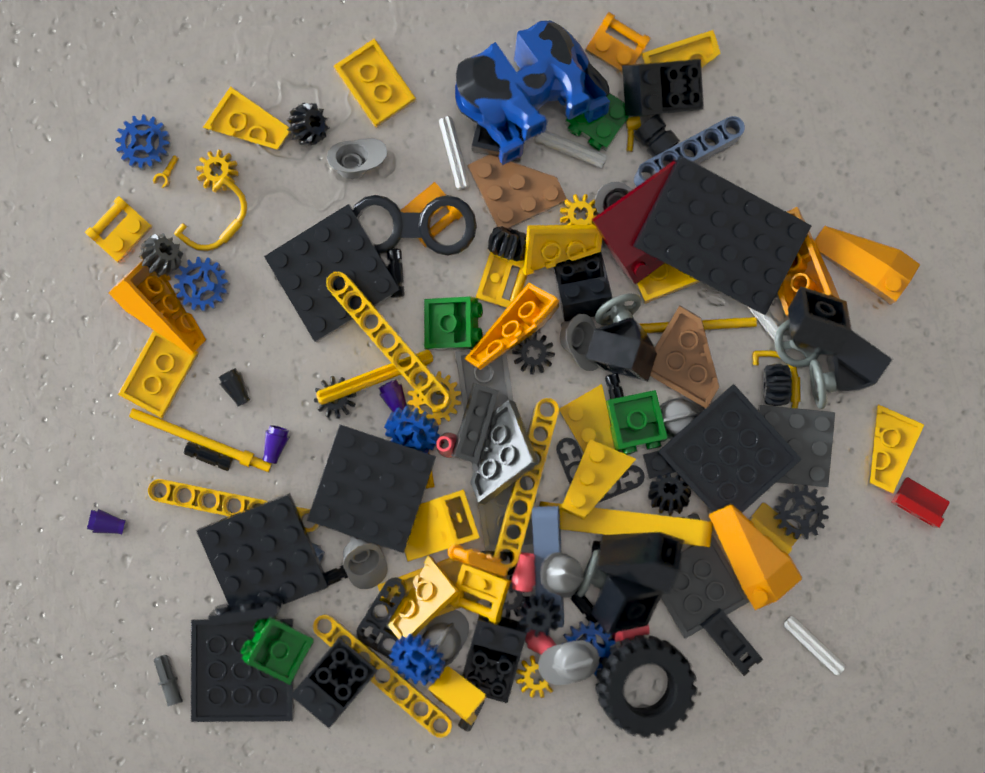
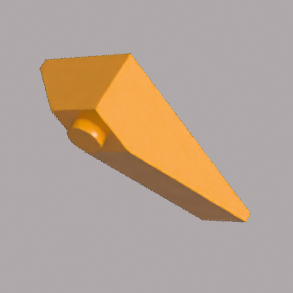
M798 207L787 211L789 214L805 222ZM810 231L778 290V296L786 316H788V308L800 286L840 299Z
M824 226L814 240L822 256L890 305L898 300L920 266L918 262L900 249L828 226Z
M142 260L108 293L126 312L192 355L206 341V338L192 314L187 313L180 302L183 298H177L176 295L178 293H175L169 283L171 277L165 274L158 277L155 271L149 273L150 268L142 266L144 261Z
M528 283L464 359L478 369H483L542 328L557 311L560 301L549 293Z
M731 504L709 514L741 587L755 610L778 601L802 580V576L791 556L773 544V540L768 536L765 537L754 527V523L734 505Z

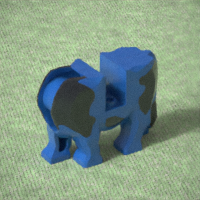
M551 20L539 21L530 28L517 32L514 60L520 68L518 72H516L496 42L480 54L463 60L457 67L455 85L456 105L463 115L485 128L490 136L500 145L499 160L502 165L521 157L523 153L524 143L519 138V132L515 124L522 128L524 141L546 131L547 119L539 114L538 109L548 101H559L562 106L567 104L565 115L568 120L584 113L586 120L590 123L608 113L610 101L607 96L610 94L607 80L590 64L586 53L572 34Z

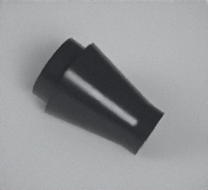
M236 368L218 377L221 382L219 385L232 398L237 407L251 400L248 396L242 373H238Z

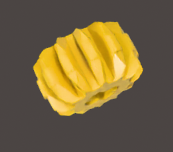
M217 150L216 157H214L213 153L208 151V160L200 157L199 160L204 166H196V170L202 173L197 179L199 182L205 181L203 184L205 189L210 188L212 185V191L217 193L218 190L214 185L223 176L234 184L236 183L231 176H239V172L233 170L238 164L236 161H230L232 158L230 153L223 157L222 150ZM219 166H221L222 174L219 176L216 173V176H214L213 168L217 167L219 169ZM223 184V186H222L221 188H222L224 191H227V190H228L227 186H226L225 184Z
M577 194L573 195L574 203L566 199L564 203L568 208H560V213L567 216L560 218V223L569 222L567 225H595L592 221L596 217L595 215L598 214L596 208L592 209L595 205V199H592L589 204L586 202L587 194L583 195L582 201H579ZM578 211L580 213L585 211L586 219H575L576 213L574 212Z
M531 655V665H528L525 660L521 661L522 666L526 670L517 669L516 673L524 675V677L518 678L516 683L522 684L526 682L521 688V692H526L530 687L531 698H534L536 690H539L540 698H544L543 688H546L550 693L553 692V689L545 679L542 682L539 680V683H534L533 678L530 677L532 671L535 673V670H539V665L535 663L534 655Z

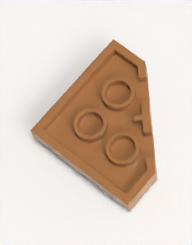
M490 154L467 165L497 227L512 228L564 203L567 199L557 177L514 162L502 165L499 157Z
M679 305L655 346L657 355L650 376L707 408L719 389V382L701 317Z

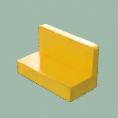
M761 503L749 520L754 523V527L765 537L768 536L772 539L776 547L782 552L785 551L789 554L792 551L791 547L797 541L794 539V533L791 532L788 536L784 535L786 528L778 529L777 526L781 521L780 519L773 518L778 513L766 503Z
M449 666L443 670L440 677L429 687V691L436 699L470 725L478 718L474 712L486 698L482 691Z

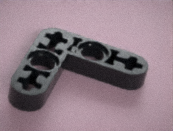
M563 438L557 444L556 452L569 485H571L573 478L570 476V469L574 465H579L580 461H574L566 466L564 461L569 460L566 453L562 454L560 449L563 448V443L567 442L568 445H573L575 448L571 451L573 458L578 455L581 461L583 455L574 439ZM635 465L630 466L621 478L629 476V470H633L634 473L639 472L640 477L637 478L638 483L634 484L632 481L624 483L627 488L622 490L621 482L618 480L616 482V491L611 494L606 493L598 503L642 485L645 478L643 470Z
M397 577L386 581L356 631L357 637L362 643L391 661H394V659L390 658L392 651L384 648L383 641L391 638L396 642L399 639L393 631L385 626L406 593L405 582ZM396 584L399 586L398 591L401 594L395 593L391 601L386 599L391 591L388 586L394 587ZM379 604L385 605L388 608V615L385 617L378 616L375 613V607ZM371 626L373 634L367 637L364 635L365 630L363 628L367 629ZM381 632L384 635L380 638L379 643L377 644L375 643L377 639L376 636H379Z

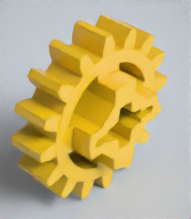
M438 371L436 378L448 387L451 403L445 412L442 413L441 410L431 408L433 415L427 414L426 416L428 419L434 418L438 425H441L442 418H445L448 422L451 421L449 414L457 415L458 412L454 406L461 405V402L456 400V397L461 395V391H454V388L458 385L457 382L450 384V375H447L444 379L441 378V371ZM419 375L420 382L417 385L424 386L427 384L428 378L424 379L422 375ZM416 390L408 391L407 394L413 397V400L407 402L408 405H414L418 408L420 414L424 413L419 406H428V404L423 401L421 396H418ZM441 391L436 392L438 396H445ZM445 397L439 399L438 404H436V406L443 404L445 401Z

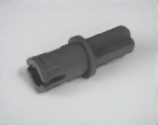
M168 655L156 657L154 663L160 679L158 685L162 686L167 707L183 702L176 682L178 677L174 676Z

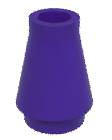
M397 379L379 387L380 397L392 412L395 413L398 407L402 411L407 404L402 384H399Z
M270 425L269 429L265 431L264 461L277 464L290 438L288 436V429Z
M100 509L98 511L91 510L87 530H92V533L122 535L126 520L115 517Z

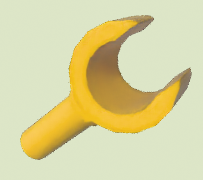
M639 116L630 117L626 121L628 131L626 151L633 152L634 130L641 126Z
M173 155L166 169L153 177L154 184L163 176L165 183L162 188L170 185L169 175L179 159L177 156Z

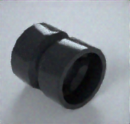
M659 114L651 117L633 133V136L639 143L643 145L648 144L647 152L652 158L680 142L672 130L665 131L666 124Z

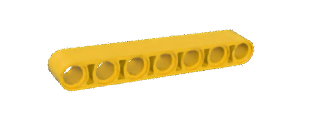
M342 272L330 274L326 281L328 290L428 406L436 410L447 408L451 402V395L351 278ZM340 277L344 278L345 287L340 291H336L333 286L334 281ZM355 296H359L362 300V305L357 310H353L350 307V300ZM371 315H376L379 321L374 329H369L366 325L367 318ZM388 334H392L395 338V343L390 348H386L383 345V338ZM404 353L410 354L412 358L411 364L407 367H402L399 363V358ZM420 372H425L428 375V382L424 386H418L415 380ZM437 391H441L445 395L444 403L436 406L432 401V396Z
M544 398L535 405L527 432L533 450L539 456V464L523 475L531 478L533 486L530 490L522 489L520 486L521 478L513 483L494 552V557L499 558L501 551L505 549L512 553V561L509 564L500 562L501 565L509 568L513 567L519 559L559 413L557 402L551 398ZM542 404H549L552 407L553 413L550 417H545L541 414L540 407ZM535 428H542L545 431L546 438L544 441H537L534 438L533 432ZM517 500L524 502L526 505V511L522 515L516 514L513 510V505ZM510 525H515L519 529V536L514 540L510 539L506 534V530Z
M163 479L152 481L148 487L149 497L156 502L225 516H231L252 508L257 504L267 502L266 500ZM159 484H164L167 488V493L162 498L157 497L155 494V488ZM183 489H189L192 494L190 501L187 503H183L179 497ZM208 494H213L216 497V504L212 508H208L204 504V498ZM232 499H238L241 503V509L236 513H232L229 510V502ZM296 507L301 520L306 514L310 513V509ZM315 524L313 527H305L307 532H314L320 525Z
M540 501L539 506H559L560 510L562 504ZM593 508L584 519L560 510L561 530L603 535L662 532L684 540L683 544L711 546L713 529L711 521Z
M324 614L315 619L313 623L315 634L330 647L340 636L346 635L351 639V647L358 653L366 652L370 655V663L376 669L383 668L388 670L390 679L387 682L378 681L376 674L370 681L432 735L442 738L450 733L452 720L449 715L408 680L406 681L401 674H398L393 667L362 643L358 637L336 618L329 614ZM328 619L331 622L332 629L329 633L320 631L318 627L320 620ZM397 686H406L409 689V696L405 699L398 698L395 694ZM418 702L426 703L429 708L428 713L418 715L414 709L415 704ZM442 718L446 720L448 728L443 732L437 731L433 725L436 719Z

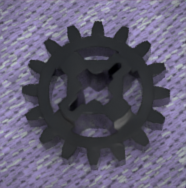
M796 485L793 486L792 493L788 489L784 490L785 498L777 497L781 504L773 506V509L779 511V514L773 516V518L780 519L781 521L777 526L778 529L786 528L784 535L788 536L793 532L794 539L796 540L799 539L800 534H802L804 539H809V532L817 536L816 528H825L821 521L822 519H828L829 516L823 514V510L829 507L821 504L825 499L824 496L816 497L817 489L808 492V486L804 485L802 491H800ZM803 496L810 498L815 505L811 506L806 503ZM793 498L792 506L789 510L785 511L787 502ZM799 505L801 509H811V512L803 515V519L800 516L790 515L799 510ZM814 514H817L815 522L810 526L809 520ZM792 519L795 521L799 529L792 527L787 520Z

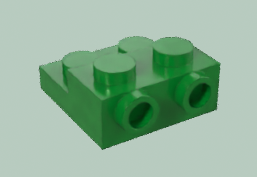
M611 93L607 96L610 104L606 115L590 123L586 120L584 113L565 120V125L568 126L567 130L577 137L582 135L589 140L587 143L598 151L601 148L607 151L629 118V116H625V103Z
M470 296L424 299V349H473L483 337L482 329L478 328V318L482 317L483 314L482 304L478 302V298Z
M656 390L606 401L615 450L622 451V453L628 455L638 452L637 447L646 446L647 450L659 448L662 446L661 442L668 439Z
M274 617L258 619L254 625L253 630L256 633L252 641L247 640L242 647L241 654L244 655L242 659L247 664L290 685L314 639Z

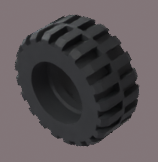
M643 635L635 636V640L632 641L628 638L622 640V646L617 648L614 645L609 650L612 654L608 658L604 656L600 662L603 665L602 670H597L596 678L598 683L595 684V689L599 695L598 701L600 706L618 728L624 729L630 735L635 736L639 734L642 738H650L653 733L657 737L664 735V730L667 728L672 732L678 728L675 723L679 720L684 722L688 717L685 714L686 710H692L695 704L692 696L697 695V687L694 685L696 676L691 670L692 665L671 643L666 640L662 641L658 637L649 636L645 638ZM656 664L666 672L668 678L667 688L662 698L657 703L645 708H636L630 705L624 696V686L628 676L635 669L643 665Z

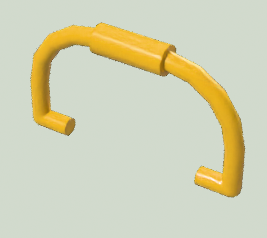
M225 176L221 177L214 187L219 190L225 184L239 197L241 212L238 218H235L220 235V239L208 245L197 244L186 237L182 232L187 228V225L182 223L174 232L175 236L196 250L210 251L217 249L222 244L227 243L243 225L242 222L247 214L245 195L238 186Z
M753 351V365H759V357L780 358L777 351ZM788 365L792 374V408L798 409V404L801 402L800 377H798L797 368Z

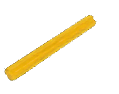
M424 350L416 354L425 365L431 364L434 360L430 350ZM411 356L399 360V363L402 367H407L411 364L412 358ZM390 363L319 390L316 393L317 399L323 405L402 374Z

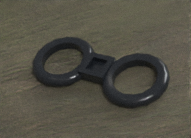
M380 195L364 197L352 208L358 219L365 209L373 205L382 206L392 216L394 226L391 236L382 244H374L379 254L387 253L396 247L401 238H422L426 246L435 253L449 256L461 253L469 247L475 238L477 228L475 214L469 204L459 197L449 195L436 197L425 206L422 212H401L396 203ZM442 206L455 207L465 218V233L461 240L454 245L441 244L431 234V217Z

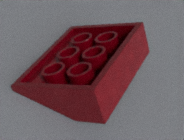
M675 161L669 163L592 219L620 269L635 285L665 264L633 247V244L658 198Z

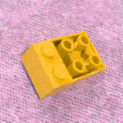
M464 489L420 504L404 551L407 561L448 549L454 544L460 545L480 538Z

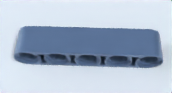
M737 116L727 117L643 162L634 176L635 185L639 186L647 180L643 178L641 173L647 172L653 176L664 168L663 161L676 162L680 155L699 164L731 147L742 136L745 130L744 122ZM726 128H733L736 134H730ZM705 139H712L716 145H708ZM684 150H691L695 157L687 156Z
M559 506L533 507L532 524L536 597L539 600L541 593L545 594L546 601L554 597L555 601L552 606L560 605L561 609L558 614L562 616L561 621L556 623L558 628L564 627V599L545 589L540 576L544 560L552 553H561ZM537 611V617L540 616L539 619H544L545 614L542 613L540 615V611Z

